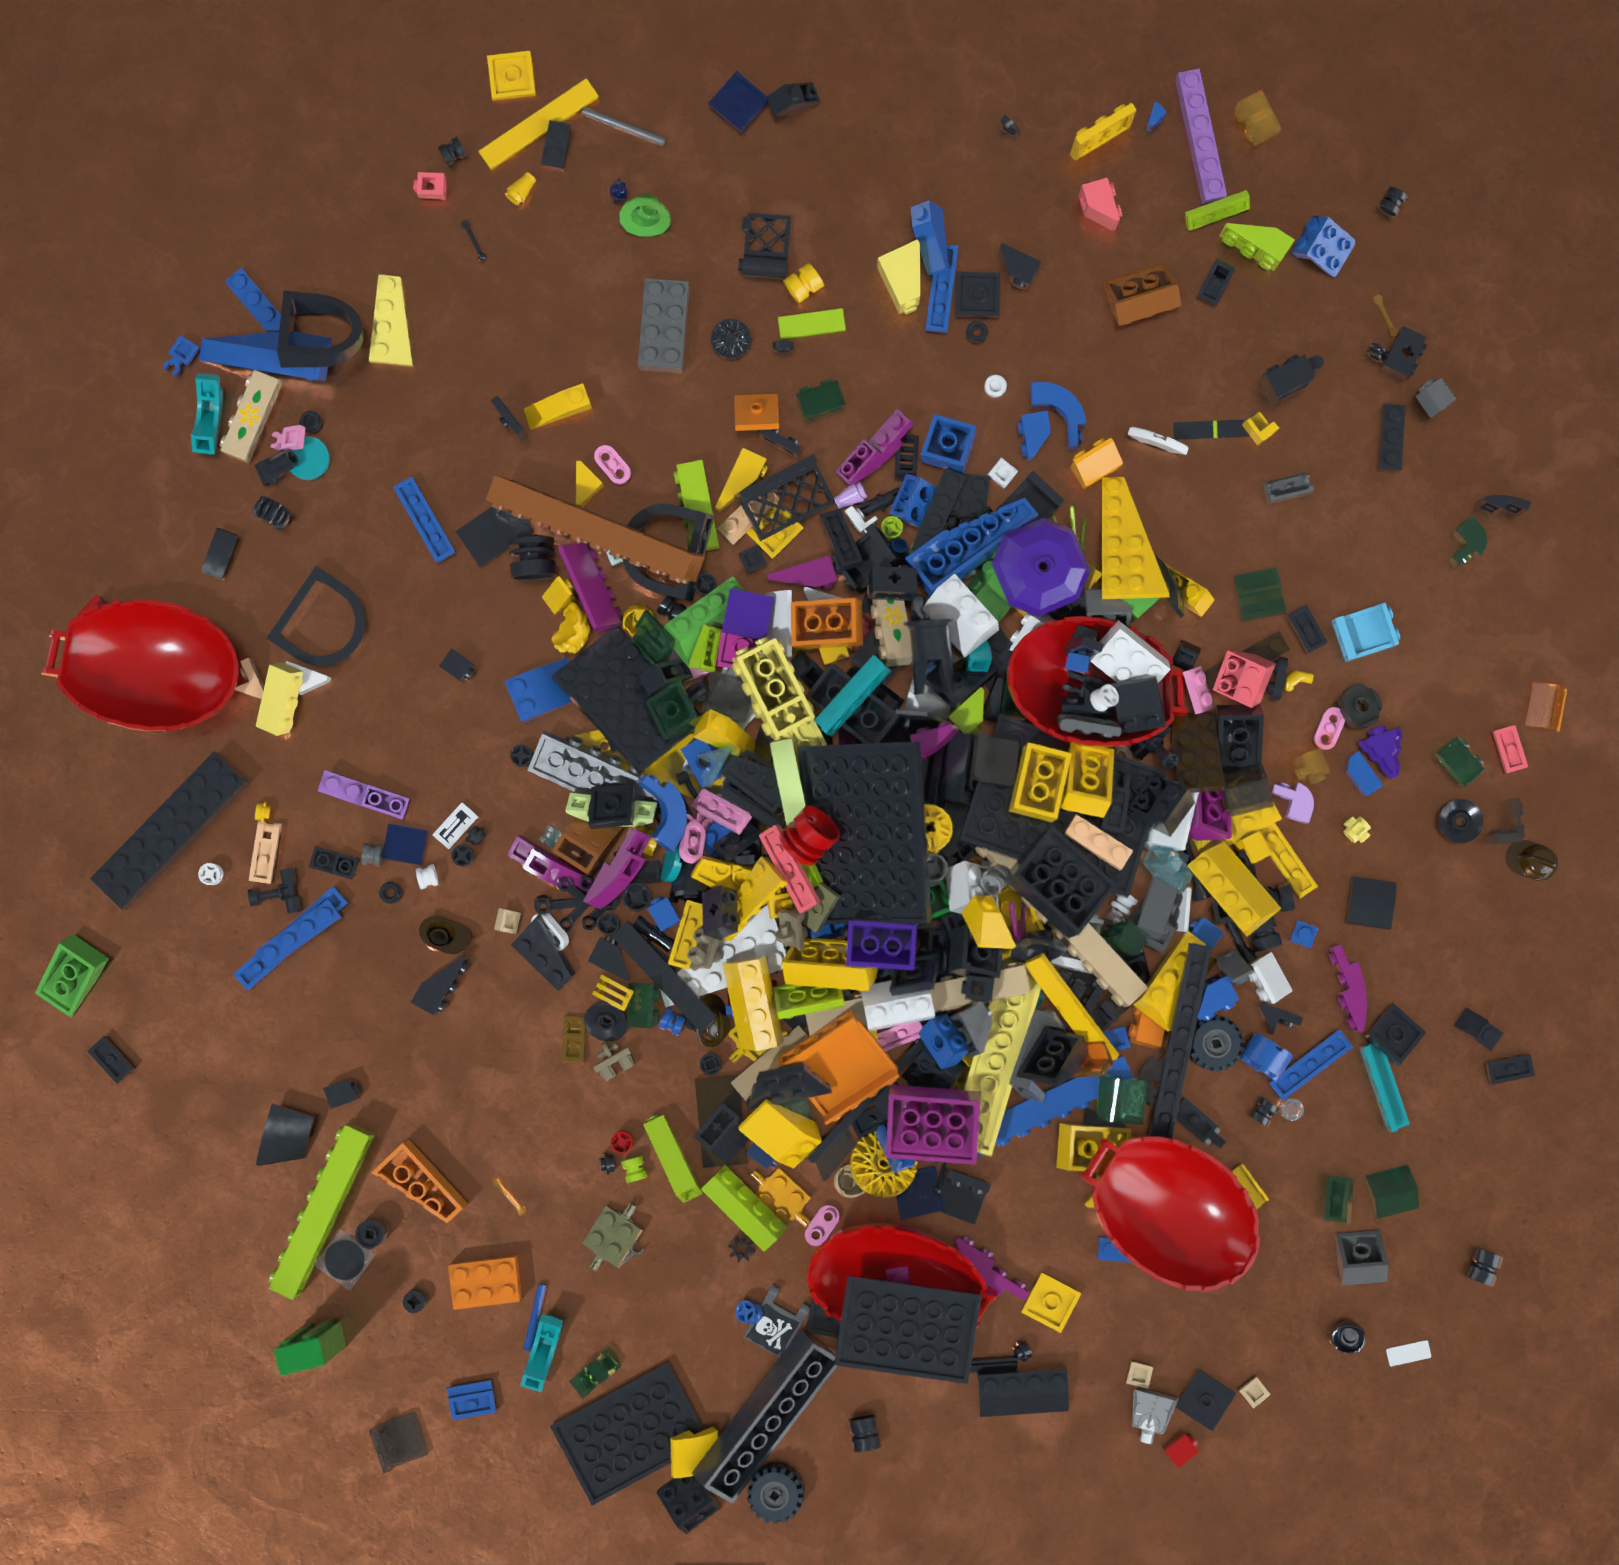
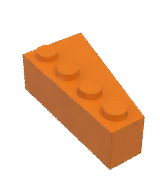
M409 1139L396 1148L371 1172L385 1180L393 1188H397L406 1194L412 1201L415 1200L421 1204L423 1208L446 1223L450 1222L468 1205L466 1200Z

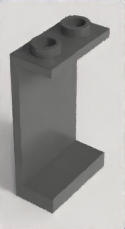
M1043 1009V1011L1034 1010L1009 1082L1022 1098L1043 1103L1046 1096L1044 1092L1032 1080L1017 1077L1016 1074L1044 1027L1068 1032V1028L1062 1023L1063 1021L1056 1016L1054 1011L1049 1009Z

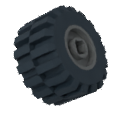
M1218 1015L1207 1021L1199 1020L1196 1022L1190 1058L1199 1067L1210 1071H1224L1228 1067H1233L1235 1062L1240 1060L1241 1052L1244 1051L1243 1043L1245 1042L1241 1035V1029L1229 1018Z
M771 1463L767 1467L763 1466L756 1472L749 1483L747 1501L751 1504L750 1509L752 1512L755 1511L757 1513L756 1517L758 1519L760 1517L764 1518L766 1523L769 1521H773V1524H778L779 1521H782V1523L787 1522L789 1518L792 1519L803 1503L805 1494L803 1480L799 1479L800 1474L797 1471L794 1473L789 1465L784 1467L783 1463L778 1465Z

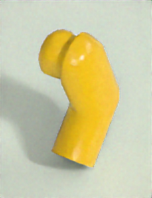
M1293 670L1286 675L1283 689L1285 691H1292L1299 682L1312 684L1314 673Z

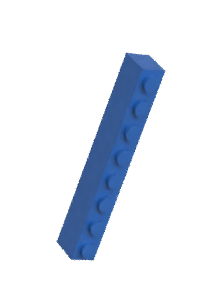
M1121 1055L1116 1060L1088 1070L1063 1082L1058 1087L1054 1086L1043 1091L1046 1095L1043 1103L1026 1099L1006 1108L995 1145L998 1144L1001 1147L1010 1143L1011 1137L1018 1135L1021 1138L1031 1133L1030 1129L1037 1125L1039 1129L1051 1124L1050 1119L1057 1116L1059 1119L1067 1117L1071 1114L1070 1110L1076 1107L1081 1110L1092 1105L1091 1100L1099 1098V1100L1106 1099L1111 1096V1091L1117 1088L1119 1091H1123L1131 1087L1130 1082L1135 1081L1125 1057Z

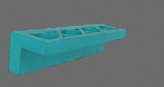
M873 655L814 721L825 734L833 736L891 670L879 658Z
M1372 1042L1359 1046L1387 1131L1395 1132L1398 1131V1128L1410 1125L1387 1056Z

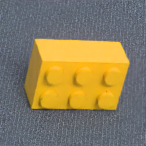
M1027 743L1023 747L1009 812L1048 822L1056 820L1072 754Z

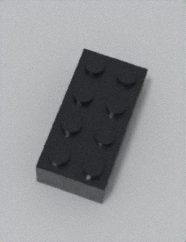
M831 662L805 698L823 711L853 677ZM871 693L843 723L842 727L864 744L886 743L905 718L897 715L896 710L874 693Z

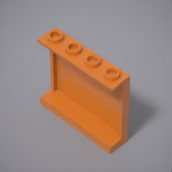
M852 1009L778 1057L779 1068L804 1063L811 1071L820 1075L822 1082L825 1084L829 1082L831 1084L832 1093L809 1098L823 1115L826 1125L839 1120L845 1112L857 1108L863 1100L875 1096L881 1088L893 1084L899 1077L898 1066Z

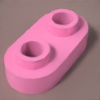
M603 445L597 448L594 458L598 466L613 483L617 485L627 483L631 477L629 466L611 446ZM604 454L610 455V459L608 461L602 460V456ZM619 470H622L624 472V475L621 478L616 476V473Z
M1329 708L1322 715L1313 738L1314 744L1321 750L1331 749L1337 742L1345 723L1339 708ZM1331 715L1336 717L1335 723L1330 722L1329 717ZM1322 735H1326L1328 737L1327 743H1323L1321 741Z
M695 821L689 822L680 840L679 854L687 863H695L703 855L705 829L700 823Z
M822 1206L806 1228L805 1239L810 1245L820 1246L838 1223L839 1211L835 1206ZM827 1212L833 1215V1218L829 1221L824 1218ZM818 1231L820 1233V1237L818 1239H814L812 1237V1232Z

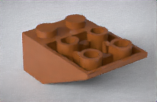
M575 817L562 833L551 852L593 877L624 827L590 829L588 826L589 821Z

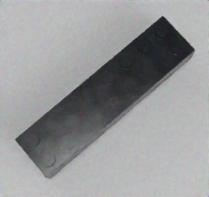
M213 751L90 879L120 909L127 910L232 803L250 782L219 752Z
M800 1330L692 1471V1475L700 1484L733 1504L837 1368L834 1365L835 1354L827 1346Z

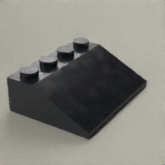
M1053 825L1038 838L1003 878L1068 939L1080 935L1117 886L1115 882Z

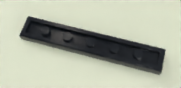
M626 921L612 935L615 941L701 1033L718 1018L629 921Z

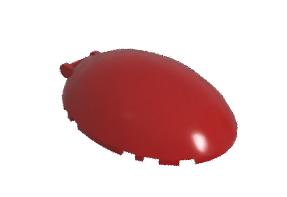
M133 599V601L115 600L111 601L112 603L100 606L95 605L83 610L81 614L68 622L67 632L50 630L49 637H51L46 666L43 667L42 674L58 677L56 680L57 686L72 703L89 715L110 724L142 731H171L188 728L205 721L219 712L227 704L237 685L239 665L236 652L229 638L205 616L177 604ZM60 640H65L60 669H54Z
M1077 616L1066 617L1057 621L1052 620L1034 628L1013 649L1008 662L1007 681L1013 701L1021 713L1045 733L1063 741L1080 745L1115 747L1147 740L1165 730L1174 721V716L1187 715V708H1185L1183 672L1185 670L1172 669L1173 659L1162 648L1163 644L1151 635L1146 636L1138 632V628L1128 627L1169 660L1170 671L1158 682L1164 706L1166 727L1126 734L1120 733V736L1113 735L1112 738L1103 737L1100 733L1096 732L1083 734L1078 732V729L1072 732L1060 729L1056 718L1062 713L1061 697H1066L1070 694L1078 695L1062 688L1063 684L1070 683L1079 688L1082 684V681L1067 676L1068 669L1065 667L1068 655L1063 654L1064 648L1076 627L1081 625L1097 631L1096 641L1099 642L1117 621ZM1091 661L1087 673L1079 672L1083 675L1088 674L1117 683ZM1172 678L1175 679L1176 706H1173ZM1109 707L1108 709L1115 710L1116 718H1108V719H1112L1113 721H1117V723L1119 724L1116 708H1115V707Z
M1137 1137L1125 1140L1118 1146L1104 1138L1101 1139L1099 1149L1085 1172H1081L1079 1177L1093 1186L1092 1198L1100 1224L1110 1241L1129 1261L1149 1276L1170 1286L1188 1291L1205 1292L1217 1290L1227 1284H1233L1244 1276L1252 1266L1259 1250L1261 1237L1259 1236L1258 1223H1260L1256 1206H1253L1248 1196L1249 1192L1246 1188H1243L1236 1179L1237 1177L1224 1164L1200 1149L1175 1139ZM1107 1151H1111V1154L1107 1157V1159L1101 1166L1096 1178L1094 1179L1092 1176L1095 1173L1096 1169L1100 1165Z
M869 1223L841 1230L826 1239L816 1249L807 1267V1281L812 1298L816 1305L819 1304L824 1309L828 1317L832 1316L837 1319L839 1325L847 1275L887 1280L886 1268L907 1265L910 1284L980 1293L982 1300L980 1302L977 1328L980 1325L979 1320L990 1302L994 1301L998 1295L997 1291L986 1286L981 1273L974 1264L952 1246L928 1233L897 1224Z

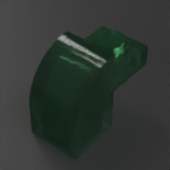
M1473 516L1467 518L1452 532L1463 547L1448 562L1453 567L1459 564L1463 566L1472 558L1470 553L1475 558H1478L1485 551L1487 534L1482 525Z
M606 1349L580 1369L569 1382L583 1399L600 1383L614 1374L621 1365L611 1352Z

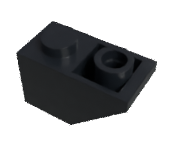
M813 82L784 84L767 96L774 116L791 115L820 103Z

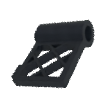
M747 213V217H743L742 231H746L743 259L739 258L738 272H742L743 277L786 279L791 216ZM761 220L765 226L756 232L751 227V221ZM776 222H786V229L779 234L772 228V225ZM767 229L775 236L768 243L760 237ZM756 238L763 245L758 251L749 250V244ZM779 240L784 246V253L774 252L770 246Z

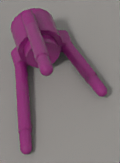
M1013 902L1009 903L1012 926L1007 928L1015 944L1027 938L1025 931L1026 905L1023 902L1021 905V928L1016 922Z

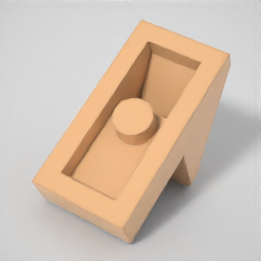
M246 658L240 661L242 664L240 671L244 679H248L249 682L236 687L235 690L262 699L264 684L253 660Z

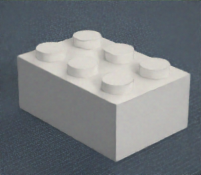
M1119 620L1099 641L1104 644L1102 652L1090 657V661L1117 683L1156 676L1157 682H1159L1170 671L1169 660Z

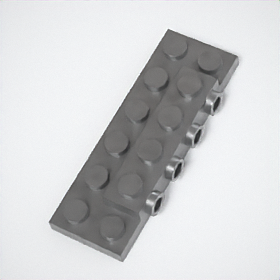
M545 730L542 733L527 771L577 794L591 795V788L596 786L634 783L636 786L635 800L658 803L653 795L636 783L641 775H646L647 773L642 772L639 774L631 765L622 762L623 759L620 756L614 754L608 756L602 753L603 750L598 746L592 745L589 747L582 744V739L576 736L566 737L564 740Z

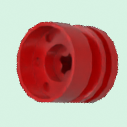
M804 806L795 816L794 821L790 822L779 835L780 842L788 854L796 861L807 866L815 865L819 858L824 855L825 850H829L840 837L839 830L831 818L813 806Z

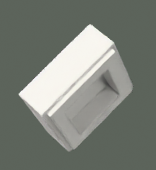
M1000 458L987 476H990L993 481L1005 489L1018 473V470L1003 458Z

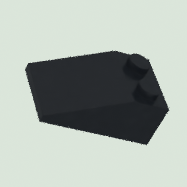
M1258 704L1253 708L1246 705H1216L1215 723L1223 776L1261 775L1264 714L1261 705Z
M1044 1027L1016 1076L1058 1087L1077 1073L1088 1056L1085 1037Z

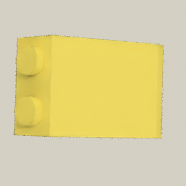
M918 239L878 257L877 269L899 314L903 312L905 315L917 310L916 306L919 305L920 243Z

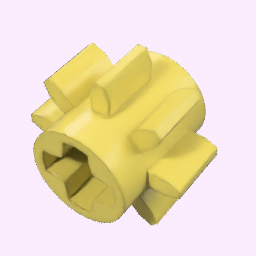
M1359 816L1357 819L1350 817L1344 823L1347 828L1343 833L1353 843H1356L1358 840L1362 843L1370 836L1367 831L1371 827L1362 817Z

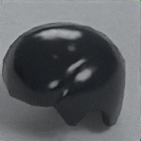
M1347 1320L1339 1323L1333 1329L1331 1342L1339 1353L1355 1354L1360 1352L1365 1346L1366 1334L1358 1323Z

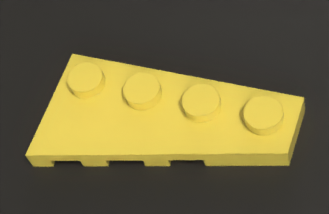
M378 275L369 361L413 367L402 279L398 276Z

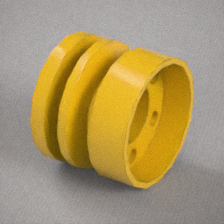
M924 805L926 827L928 825L932 827L931 831L926 833L927 855L938 854L950 840L952 822L949 815L942 808L935 805Z

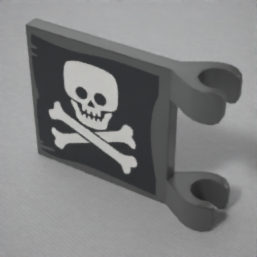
M772 1285L761 1304L763 1309L762 1319L756 1324H750L743 1337L780 1358L808 1314L810 1305L803 1302L797 1314L794 1315L773 1303L780 1288Z

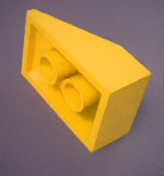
M1070 742L1068 753L1072 755L1060 809L1104 818L1112 801L1114 749L1085 746Z
M765 1100L738 1126L739 1131L773 1159L793 1169L822 1142L817 1122L780 1105H774L768 1100Z
M1060 1123L1056 1168L1068 1171H1085L1101 1145L1099 1142L1102 1138L1118 1146L1123 1141L1131 1139V1129ZM1107 1151L1106 1155L1104 1156L1103 1160L1101 1161L1100 1165L1098 1166L1095 1172H1099L1101 1166L1103 1165L1107 1157L1111 1154V1151Z

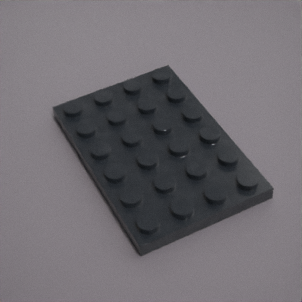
M618 625L554 673L551 679L629 764L641 774L695 730L697 718L702 714L693 704L687 703L685 696L676 686L648 696L639 675L655 664Z
M847 1275L834 1365L968 1384L982 1295L980 1293Z
M669 1362L660 1365L550 1426L592 1506L670 1464L672 1437L686 1431L696 1434L705 1430Z

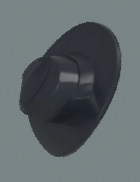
M1048 930L1033 931L1027 935L1026 939L1015 944L1014 949L1011 950V957L1018 962L1025 963L1026 960L1044 953L1047 959L1052 961L1065 953L1066 947L1054 943Z

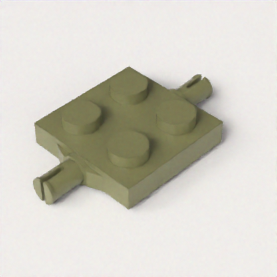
M629 1202L623 1213L616 1212L609 1206H605L582 1242L596 1255L589 1265L594 1271H597L603 1260L620 1268L643 1230L630 1219L637 1208L634 1204Z

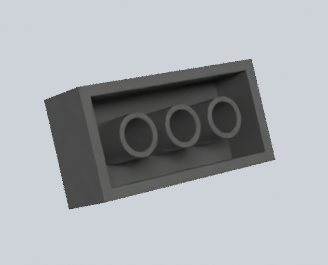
M645 278L638 357L639 370L683 373L690 292L689 282Z

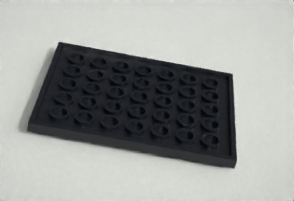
M999 714L958 840L1018 861L1051 825L1063 835L1075 815L1080 816L1100 829L1102 817L1060 808L1058 817L1053 822L1009 812L1023 747L1027 743H1032L1068 753L1070 742L1053 737L1029 723ZM1114 753L1113 769L1117 770L1118 774L1116 787L1122 788L1124 773H1131L1129 786L1131 790L1128 806L1152 772L1166 778V771ZM1128 808L1123 834L1103 831L1133 850L1122 870H1118L1070 838H1066L1117 884L1112 894L1124 898L1129 897L1150 826Z
M921 742L798 747L800 781L806 806L816 807L829 816L836 824L840 834L835 844L829 850H825L824 855L816 863L823 883L840 895L825 924H849V920L895 924L931 923Z

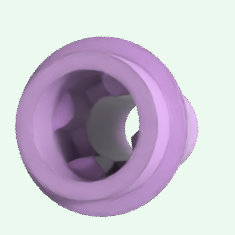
M859 481L849 485L839 495L835 496L834 500L840 509L863 502L868 495Z

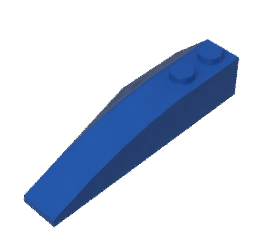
M293 331L292 346L310 348L331 347V337ZM279 332L203 338L201 343L200 361L326 381L328 367L281 368L277 353Z
M1022 498L999 508L995 512L981 515L978 519L971 522H964L954 529L940 532L907 556L905 560L910 568H916L918 582L931 597L935 590L952 575L956 574L961 580L996 553L1004 534L1029 524L1038 516V513L1025 498Z

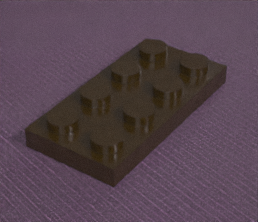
M1214 711L1174 716V721L1170 724V727L1172 728L1173 749L1179 757L1178 764L1176 765L1178 784L1188 788L1190 793L1224 791L1225 784Z

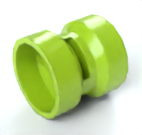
M895 516L885 518L881 525L882 534L890 541L899 538L903 531L901 520Z
M642 1156L621 1161L622 1168L626 1170L625 1179L627 1183L648 1177L646 1170L642 1167L644 1162Z

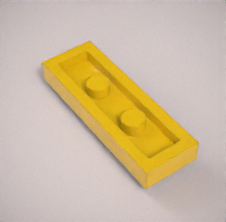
M689 900L686 901L668 964L690 970L692 961L687 955L688 951L692 947H696L698 943L693 938L695 930L702 929L703 927L702 904Z

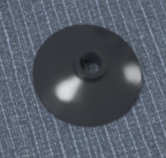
M1465 799L1453 800L1447 803L1441 810L1439 827L1443 835L1450 841L1467 843L1474 840L1480 834L1483 827V815L1478 806L1473 802ZM1458 817L1462 818L1463 820L1461 826L1456 824V819Z
M607 1002L592 1005L588 1008L584 1017L585 1027L588 1032L601 1041L610 1042L620 1039L628 1027L625 1013Z

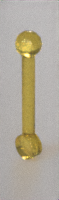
M1376 295L1373 301L1375 304H1378L1390 329V336L1396 337L1398 331L1394 329L1382 304L1383 298L1381 295Z
M495 1178L492 1182L493 1186L498 1187L517 1209V1214L523 1216L526 1213V1209L522 1206L520 1207L501 1185V1180Z

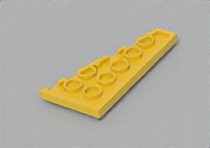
M1102 478V599L1170 597L1125 478Z

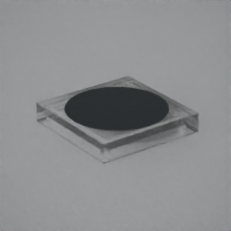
M340 1228L314 1266L350 1291L376 1256V1253L361 1247L354 1237Z

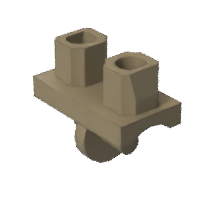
M793 908L791 911L781 909L778 912L781 929L775 934L776 940L782 942L784 946H793L799 951L805 948L804 939L808 937L807 929L801 926V921L805 919V913L800 914L797 908Z
M697 929L693 935L694 940L698 942L697 946L692 947L687 955L692 961L690 968L693 971H697L700 968L711 969L713 963L721 960V954L717 952L719 939L703 935V929Z
M604 1042L601 1044L604 1050L597 1053L599 1059L608 1056L609 1059L593 1068L596 1073H600L605 1081H608L617 1076L611 1064L618 1061L624 1071L634 1066L633 1058L630 1055L632 1051L628 1047L613 1056L612 1052L619 1049L618 1045L615 1043L608 1046Z

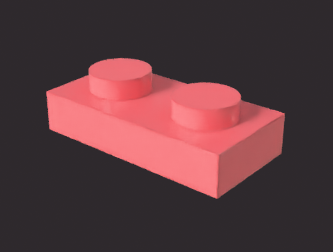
M1513 725L1493 731L1492 733L1505 774L1528 767L1516 726Z

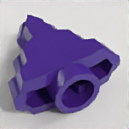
M1383 725L1369 730L1370 736L1358 741L1362 752L1368 753L1372 761L1378 762L1381 771L1389 779L1398 777L1400 763L1397 756L1401 751L1400 741L1403 738L1400 727L1387 730L1386 726Z

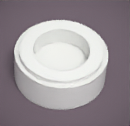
M1000 375L988 377L984 385L987 395L993 398L1002 396L1007 387L1005 379Z

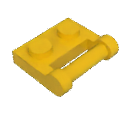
M772 507L764 516L773 519L776 508ZM780 510L779 514L783 517L780 522L787 523L790 514ZM761 519L759 525L761 531L770 522ZM797 522L762 541H759L753 527L749 528L746 534L773 560L804 528Z

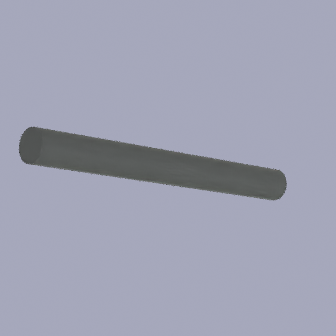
M584 107L583 116L661 146L665 144L666 138L590 108Z

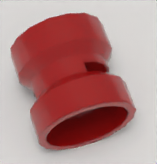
M618 1131L611 1138V1147L616 1153H627L633 1147V1136L628 1131Z

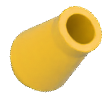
M526 172L507 188L506 197L515 205L524 203L536 179Z

